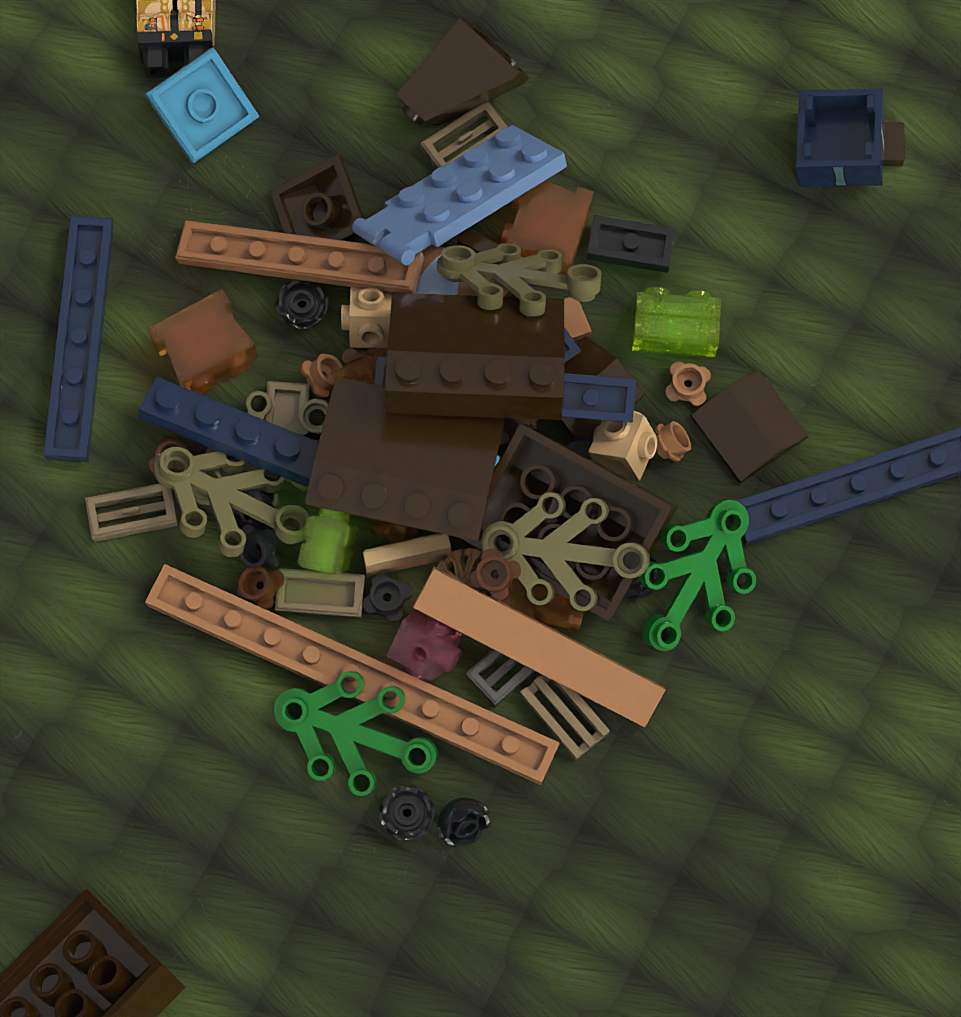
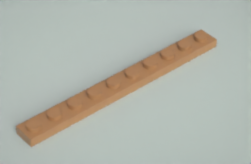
M164 564L145 601L146 605L154 610L324 687L336 682L338 677L344 672L357 671L363 676L365 687L361 694L350 699L361 704L377 697L384 688L397 686L405 693V705L395 713L384 712L383 714L539 785L542 784L560 743L166 564ZM347 676L343 681V686L346 691L355 692L358 688V682L354 677ZM388 691L384 696L385 704L389 707H397L399 696L393 691Z

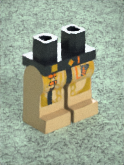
M136 0L137 44L141 61L145 63L148 78H165L169 76V62L184 61L185 66L208 49L214 47L216 0H177L178 12H175V0Z

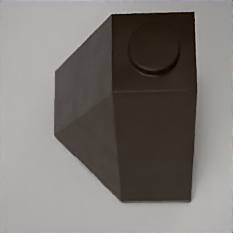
M459 18L396 95L405 103V106L402 108L404 113L417 124L421 125L425 121L438 126L525 84L529 76L522 69L513 67L516 64L515 60L484 31Z

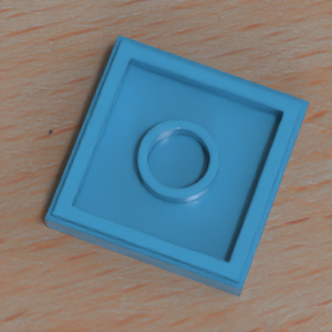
M214 47L205 51L144 94L191 163H195L260 117Z

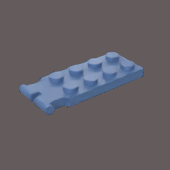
M511 125L500 130L495 136L477 147L467 150L464 155L444 167L437 168L431 175L413 186L404 188L398 195L384 202L385 208L366 220L358 218L354 221L352 230L369 243L380 247L382 251L402 264L409 265L414 261L415 254L431 244L436 247L442 245L566 168L565 154L522 129Z

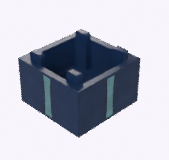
M883 89L799 91L796 170L800 187L883 186L885 136Z

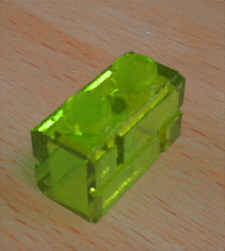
M650 287L645 289V292H637L634 305L632 351L715 357L719 345L721 298H711L709 292L701 290L689 291L686 296L671 295L668 289L662 287Z
M320 508L319 515L307 517L303 534L307 541L301 544L298 564L302 568L335 575L349 570L353 551L349 548L355 545L358 525L355 522L349 521L350 514Z

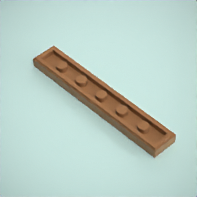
M185 220L175 259L179 264L362 289L372 287L391 293H416L424 255L420 251L415 254V259L411 264L404 265L382 251L380 247L372 244Z
M434 566L413 603V608L643 727H646L666 690L664 686L509 605L493 599L486 593Z

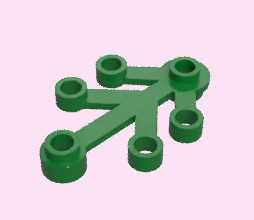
M730 499L721 500L710 508L705 519L681 526L669 524L663 528L660 534L661 544L666 549L675 552L685 550L691 540L709 537L701 551L661 563L650 562L646 572L639 576L642 585L658 590L663 588L669 579L687 574L665 614L653 615L645 622L642 635L648 646L660 651H669L678 644L681 637L679 625L702 585L707 604L705 620L708 626L718 631H727L733 626L735 613L730 607L725 606L716 560L724 548L730 570L726 581L732 591L747 594L754 589L756 575L752 570L746 568L741 537L745 534L749 525V516L746 508L741 503ZM732 514L733 524L731 528L727 529L725 521ZM678 530L680 539L677 544L672 545L671 535L674 531ZM654 568H657L658 578L655 582L651 583L649 581V573ZM744 573L746 581L743 586L738 587L737 578L740 574ZM723 610L725 614L722 623L717 624L716 615L719 611ZM669 627L670 634L666 641H662L661 633L663 629Z
M357 671L344 672L338 677L336 682L313 693H309L301 688H291L281 693L274 704L275 719L283 729L297 733L309 759L307 771L314 780H326L334 774L336 769L335 760L329 754L324 753L314 727L330 732L350 774L348 780L349 789L357 796H366L371 793L376 787L377 779L375 774L367 769L355 742L402 759L405 768L413 773L427 772L435 765L438 759L437 747L429 738L415 737L407 742L361 725V723L384 712L395 713L403 708L406 696L404 691L397 686H388L381 690L377 697L339 715H334L319 708L342 696L353 698L361 694L365 687V681L363 676ZM347 676H352L357 680L358 688L355 692L345 690L343 681ZM388 691H393L399 696L397 707H389L385 704L384 696ZM295 702L302 707L300 718H293L289 715L288 707L290 703ZM414 748H420L425 752L426 760L424 763L416 764L412 761L411 751ZM317 759H323L328 763L329 770L327 774L322 775L316 772L314 764ZM363 774L369 778L370 786L368 789L361 790L356 786L355 778L357 775Z

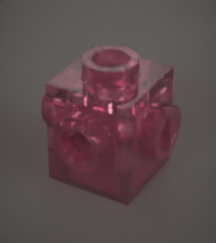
M415 610L403 619L387 657L405 666V670L410 675L419 679L433 681L444 671L450 673L457 664L462 650L457 648L463 633L419 610Z

